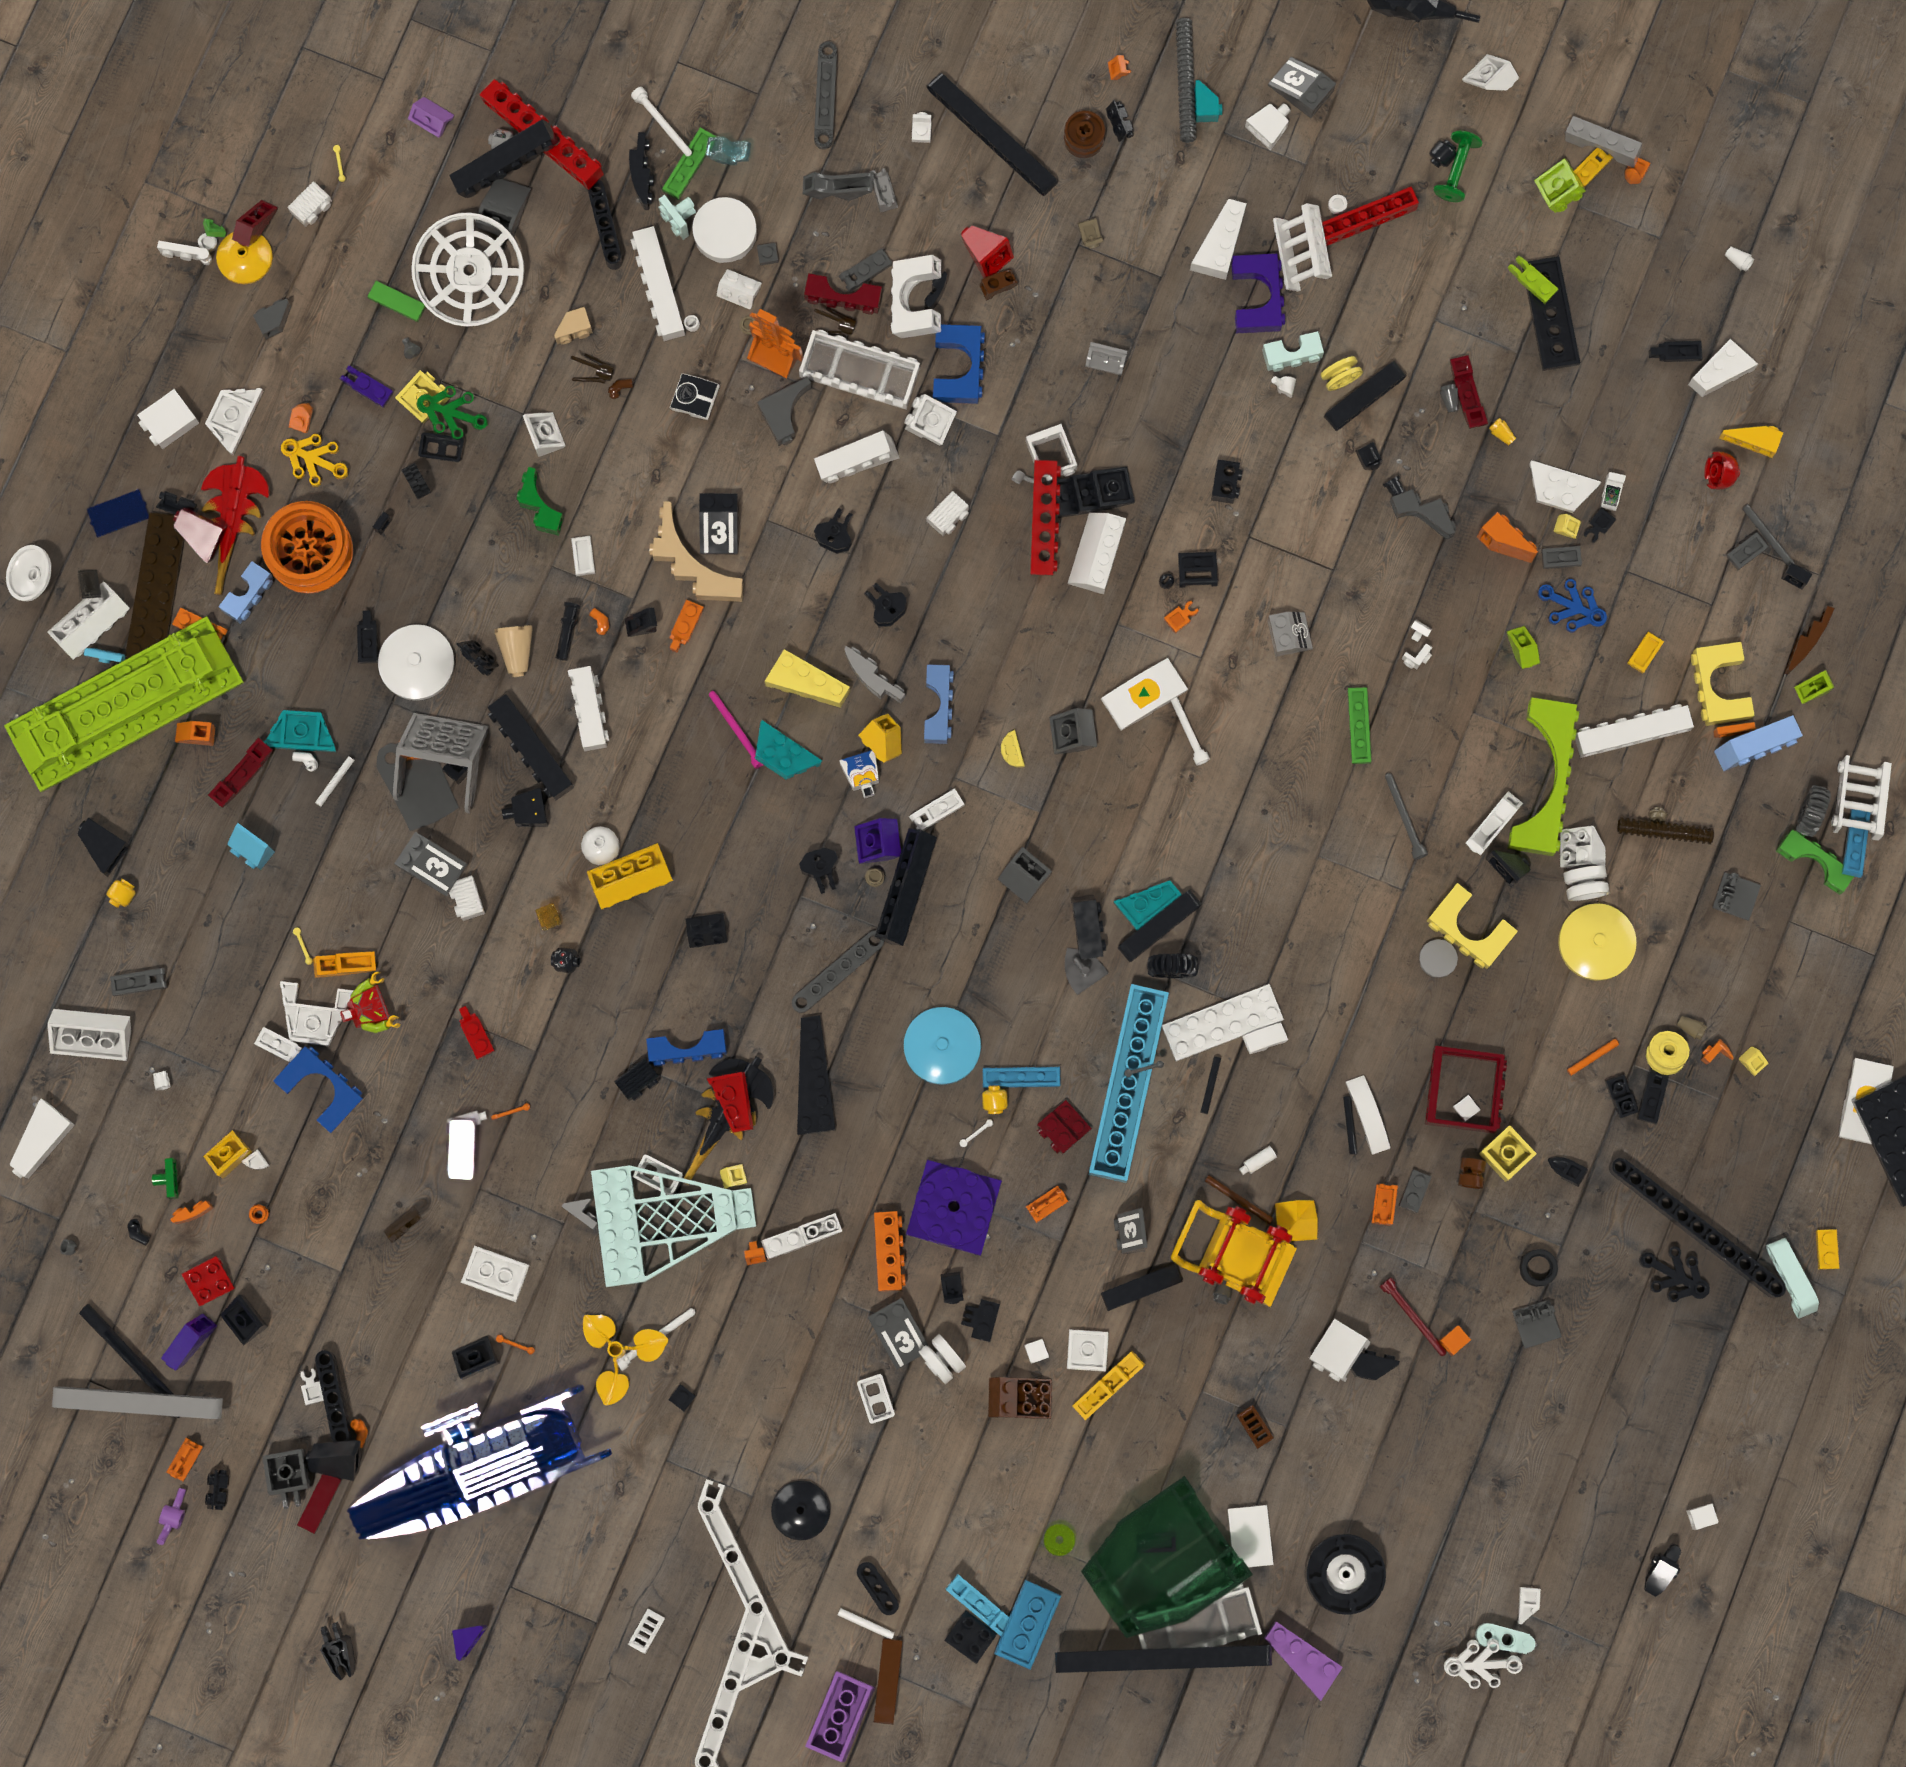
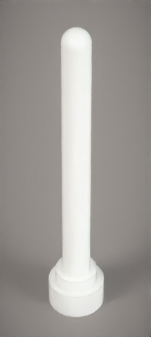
M636 88L631 94L634 101L643 104L686 156H691L692 151L651 104L644 88Z
M1176 697L1171 700V703L1195 752L1193 754L1194 762L1197 766L1204 764L1210 760V757L1204 749H1201L1184 710Z
M690 1308L659 1330V1332L666 1336L694 1316L695 1310ZM631 1350L622 1358L617 1359L618 1366L622 1371L629 1367L630 1360L637 1356V1350Z

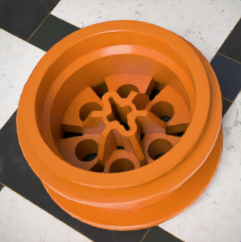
M300 501L284 506L269 519L263 530L261 551L265 564L282 585L300 593H318L333 587L345 576L353 558V542L342 519L332 509L321 503ZM308 521H314L312 531L308 530ZM305 531L303 538H297L299 532ZM286 532L293 537L292 541L283 538ZM319 532L325 533L323 538H316V535ZM335 535L336 540L327 542L331 536ZM308 544L310 549L306 550L304 545ZM289 547H294L291 554L286 552ZM326 549H333L330 555H324ZM292 559L284 566L281 563L282 560ZM303 563L302 569L295 570L296 564ZM316 564H322L321 569L318 571L314 570Z

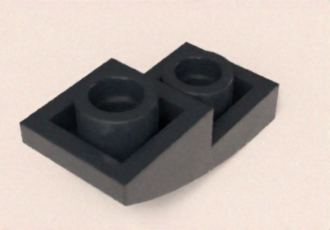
M945 271L941 274V278L932 280V291L934 293H929L924 300L926 310L934 309L945 291L947 284V273Z
M1624 1074L1605 1080L1608 1092L1620 1118L1639 1112Z

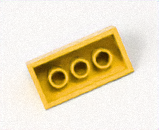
M658 843L587 871L601 909L611 907L616 903L629 900L636 895L646 893L651 889L664 886L673 881Z

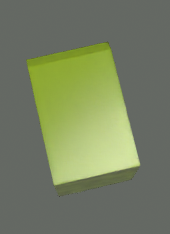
M1825 670L1794 688L1802 704L1828 694L1834 686Z

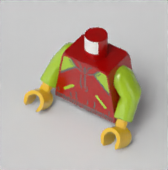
M374 972L371 979L369 978L359 984L351 993L350 1000L347 1003L349 1009L340 1012L343 1022L353 1020L356 1028H362L364 1031L372 1033L390 1029V1027H400L401 1024L399 1023L393 1025V1021L399 1017L395 1015L389 1016L378 985L375 986V983L384 982V978L379 981L376 980V975L381 972Z

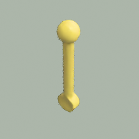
M335 145L333 150L337 157L340 175L338 179L340 182H344L346 177L343 175L340 159L341 148L339 145Z
M295 928L293 933L297 936L306 957L305 963L311 965L313 959L308 955L300 935L301 930Z

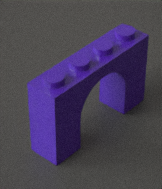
M1277 254L1232 256V280H1260L1266 284L1271 294L1269 302L1261 308L1236 310V334L1281 331L1282 325H1285V314H1281V307H1284V297L1280 296V289H1283L1282 278H1279L1281 260H1278Z

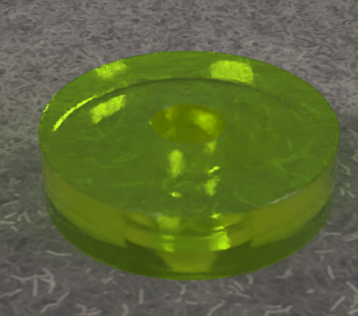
M1055 1524L1049 1527L1044 1534L1045 1548L1056 1556L1068 1554L1075 1545L1073 1531L1063 1524ZM1061 1536L1063 1542L1061 1544L1056 1543V1537Z

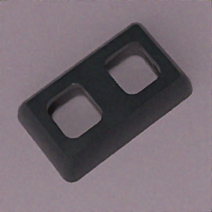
M423 432L421 434L418 456L458 463L461 459L464 439L455 440L451 436ZM428 443L439 444L437 454L427 453ZM448 445L457 446L455 457L445 455Z

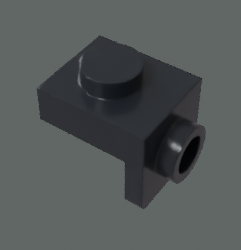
M960 1272L940 1274L944 1303L957 1304L963 1301Z

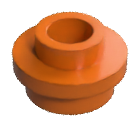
M254 1205L249 1211V1218L255 1224H262L268 1219V1209L263 1205ZM258 1211L262 1212V1217L260 1218L256 1217Z

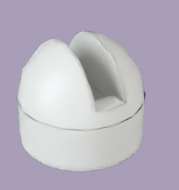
M694 315L687 316L684 319L685 328L690 332L698 330L700 325L698 318Z

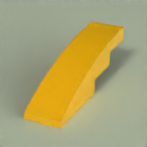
M1131 1351L1072 1405L1073 1408L1084 1420L1088 1419L1140 1371L1145 1364Z

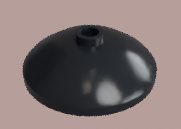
M794 1481L786 1484L777 1492L772 1502L771 1515L776 1528L784 1536L793 1540H808L820 1534L826 1527L830 1518V1503L825 1492L816 1484L808 1481ZM798 1507L804 1508L803 1514L797 1513Z

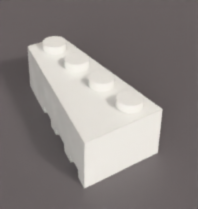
M1231 199L1227 200L1193 259L1190 271L1226 280L1247 203Z
M880 431L814 458L821 480L826 483H834L839 478L851 476L857 472L899 459V455L893 438L885 431Z

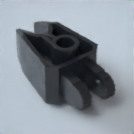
M1670 1544L1664 1554L1659 1553L1655 1555L1650 1563L1652 1567L1645 1578L1644 1590L1655 1597L1665 1591L1672 1578L1675 1579L1680 1572L1677 1560L1682 1552L1677 1544Z
M336 1622L332 1624L335 1635L333 1639L329 1629L326 1626L321 1627L324 1644L320 1651L331 1672L339 1680H342L345 1677L343 1666L349 1677L354 1675L355 1657L351 1637L346 1634L343 1635L339 1623Z

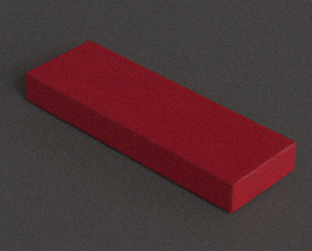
M322 1474L297 1526L316 1534L342 1482L341 1479Z

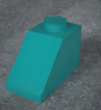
M1196 80V122H1218L1219 115H1222V104H1219V97L1200 80Z

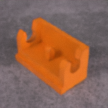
M1376 1185L1371 1223L1387 1226L1393 1225L1398 1186Z

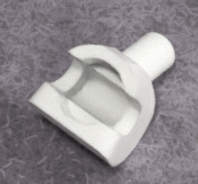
M1274 376L1272 383L1277 385L1278 392L1280 394L1284 393L1291 398L1296 379L1288 376L1280 379Z

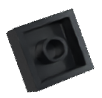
M1791 563L1786 568L1781 579L1802 590L1809 582L1812 574Z

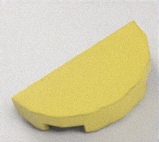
M1013 730L1005 736L1001 743V755L1009 765L1020 768L1025 767L1016 732Z

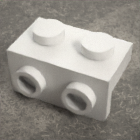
M727 269L719 282L717 296L751 309L753 300L759 292L762 283Z

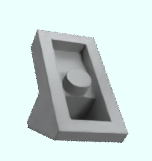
M592 1199L568 1202L562 1205L565 1210L594 1231L598 1227V1223L595 1222L597 1217L590 1212L584 1214L593 1201Z

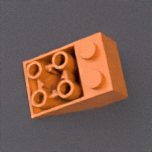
M1497 512L1481 528L1477 538L1491 551L1531 563L1538 553L1536 545L1531 541H1527L1518 528L1512 527L1505 515H1500Z

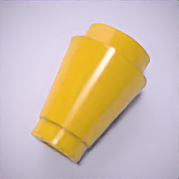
M1498 418L1489 427L1491 434L1508 446L1516 439L1505 420L1502 421Z

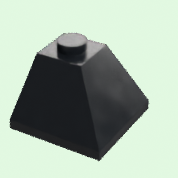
M1493 850L1486 858L1489 864L1511 888L1531 870L1529 862L1515 854Z

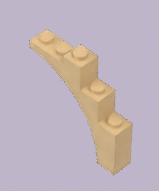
M664 501L663 507H660L659 512L662 526L659 525L658 537L661 538H654L653 543H650V555H653L654 561L675 562L671 564V574H674L675 580L697 581L693 582V594H696L697 600L742 602L743 580L713 572L695 560L682 545L675 531L672 503Z

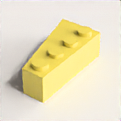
M785 649L765 680L767 687L794 693L801 697L811 698L840 708L850 693L849 686Z

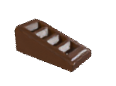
M1253 1405L1236 1415L1257 1449L1274 1439ZM1253 1413L1254 1416L1245 1422L1243 1418ZM1257 1419L1258 1423L1249 1428L1248 1424ZM1261 1426L1262 1430L1253 1435L1252 1431ZM1263 1433H1266V1437H1264L1260 1441L1256 1440L1257 1437H1259Z

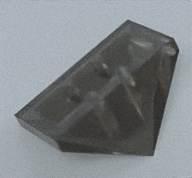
M97 570L78 571L79 599L101 598Z

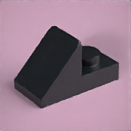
M648 607L625 618L628 637L657 631L654 608Z

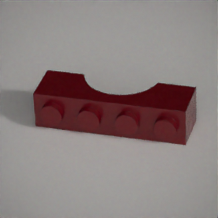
M808 273L804 299L814 305L822 303L830 308L839 306L844 307L847 311L861 310L865 314L872 315L873 313L878 314L882 287L863 283L860 289L854 293L840 294L830 287L826 276Z

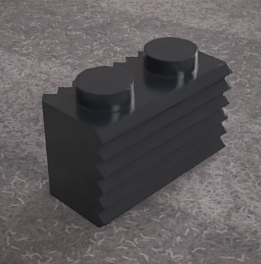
M644 1058L614 1082L628 1101L632 1099L636 1101L643 1095L642 1091L647 1087L649 1090L659 1083L657 1080L660 1077Z

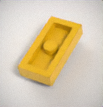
M1837 1229L1816 1230L1818 1270L1839 1269Z

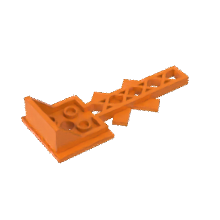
M759 309L757 314H750L755 320L749 324L753 341L747 359L787 379L796 361H803L804 357L801 347L794 344L795 340L790 338L793 334L785 327L779 326L776 316Z

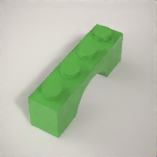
M1792 829L1776 850V852L1791 862L1802 857L1817 861L1824 871V885L1839 895L1845 891L1854 876L1842 874L1843 864L1837 860L1834 854L1826 853L1818 843L1810 842L1805 838V835L1797 832V830L1794 831Z

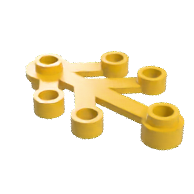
M313 434L311 437L300 441L286 439L281 444V451L286 457L290 458L293 475L296 479H302L305 476V471L300 467L297 456L305 460L310 475L309 482L313 487H318L322 483L321 478L317 475L314 464L331 471L337 479L347 477L348 469L343 463L334 465L318 457L327 453L336 454L339 451L337 443L329 442L326 446L307 452L301 448L309 445L320 446L322 444V438L319 434ZM318 437L319 441L314 443L313 439ZM335 445L336 449L331 451L330 447ZM289 446H294L292 451H288ZM301 470L302 474L296 475V471ZM339 470H344L342 475H338ZM314 478H318L319 481L317 483H312Z

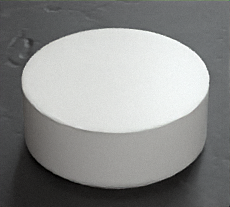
M1342 195L1332 196L1328 203L1330 212L1336 215L1345 212L1347 208L1346 198Z
M206 233L202 234L198 239L199 247L207 249L209 253L215 251L218 246L217 239L206 236Z

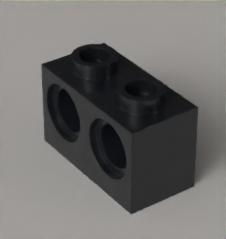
M1217 460L1211 501L1233 504L1234 499H1238L1240 487H1237V480L1241 481L1243 469H1239L1240 463ZM1231 470L1234 475L1226 476L1224 471ZM1229 488L1231 493L1223 494L1221 489Z

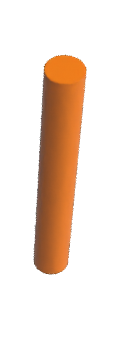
M1613 1039L1567 1069V1072L1570 1076L1574 1075L1619 1045L1618 1041Z

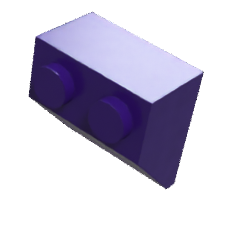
M879 818L854 826L859 864L888 861L900 857L901 848L897 819Z

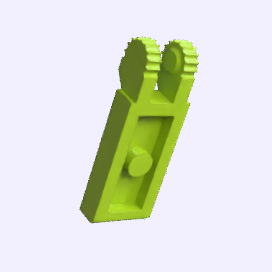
M1518 256L1516 262L1525 271L1521 273L1512 264L1508 266V270L1523 286L1546 304L1558 291V288L1531 264L1529 265L1525 259Z

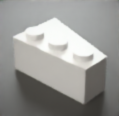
M1730 339L1691 379L1688 385L1703 397L1723 387V385L1754 371L1758 363Z

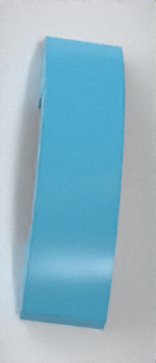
M957 1574L945 1590L1001 1636L1009 1617Z

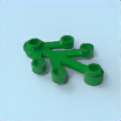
M447 386L444 391L434 396L421 395L416 402L417 408L420 412L428 415L433 425V431L437 434L445 430V425L443 422H439L434 411L442 414L451 431V437L455 440L463 436V431L457 427L452 417L471 423L472 427L476 430H482L487 426L488 421L484 415L478 414L473 416L455 410L457 407L463 404H470L473 401L474 396L470 392H465L462 397L444 406L437 404V402L446 397L452 398L456 394L453 386ZM447 389H451L453 391V394L448 395L446 392ZM465 395H469L471 397V400L466 401L464 398ZM425 400L429 402V407L423 405ZM477 419H482L483 425H479ZM437 424H440L442 426L441 431H438L436 429ZM455 430H458L460 432L459 437H456L454 435Z

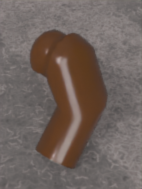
M632 379L616 380L608 389L609 397L617 399L622 389L633 388Z

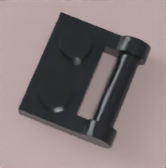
M1216 552L1178 553L1179 588L1192 585L1218 586ZM1211 572V577L1185 578V573Z

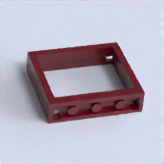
M1435 1046L1432 1054L1425 1125L1493 1134L1497 1129H1500L1501 1118L1498 1117L1499 1110H1502L1503 1098H1500L1501 1091L1505 1089V1079H1502L1503 1072L1507 1070V1060H1504L1505 1055ZM1442 1055L1496 1062L1489 1126L1435 1119Z

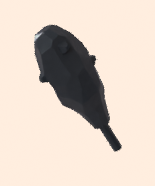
M1367 0L1372 10L1382 13L1387 17L1415 20L1418 23L1421 20L1454 19L1455 17L1476 23L1480 21L1479 15L1459 11L1455 5L1446 0Z

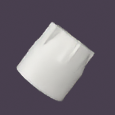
M166 1071L153 1074L155 1090H165L171 1087Z

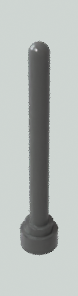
M1387 773L1385 779L1413 846L1411 854L1414 860L1421 859L1428 855L1427 849L1420 844L1392 774Z

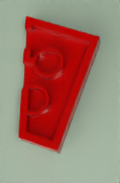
M745 1072L707 1078L709 1085L712 1086L715 1092L716 1099L719 1100L724 1110L723 1113L732 1132L753 1130Z

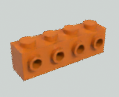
M897 1211L874 1213L878 1291H902V1286H906L905 1274H901V1266H905L904 1255H900V1247H903V1235H899V1227H902V1216H898Z

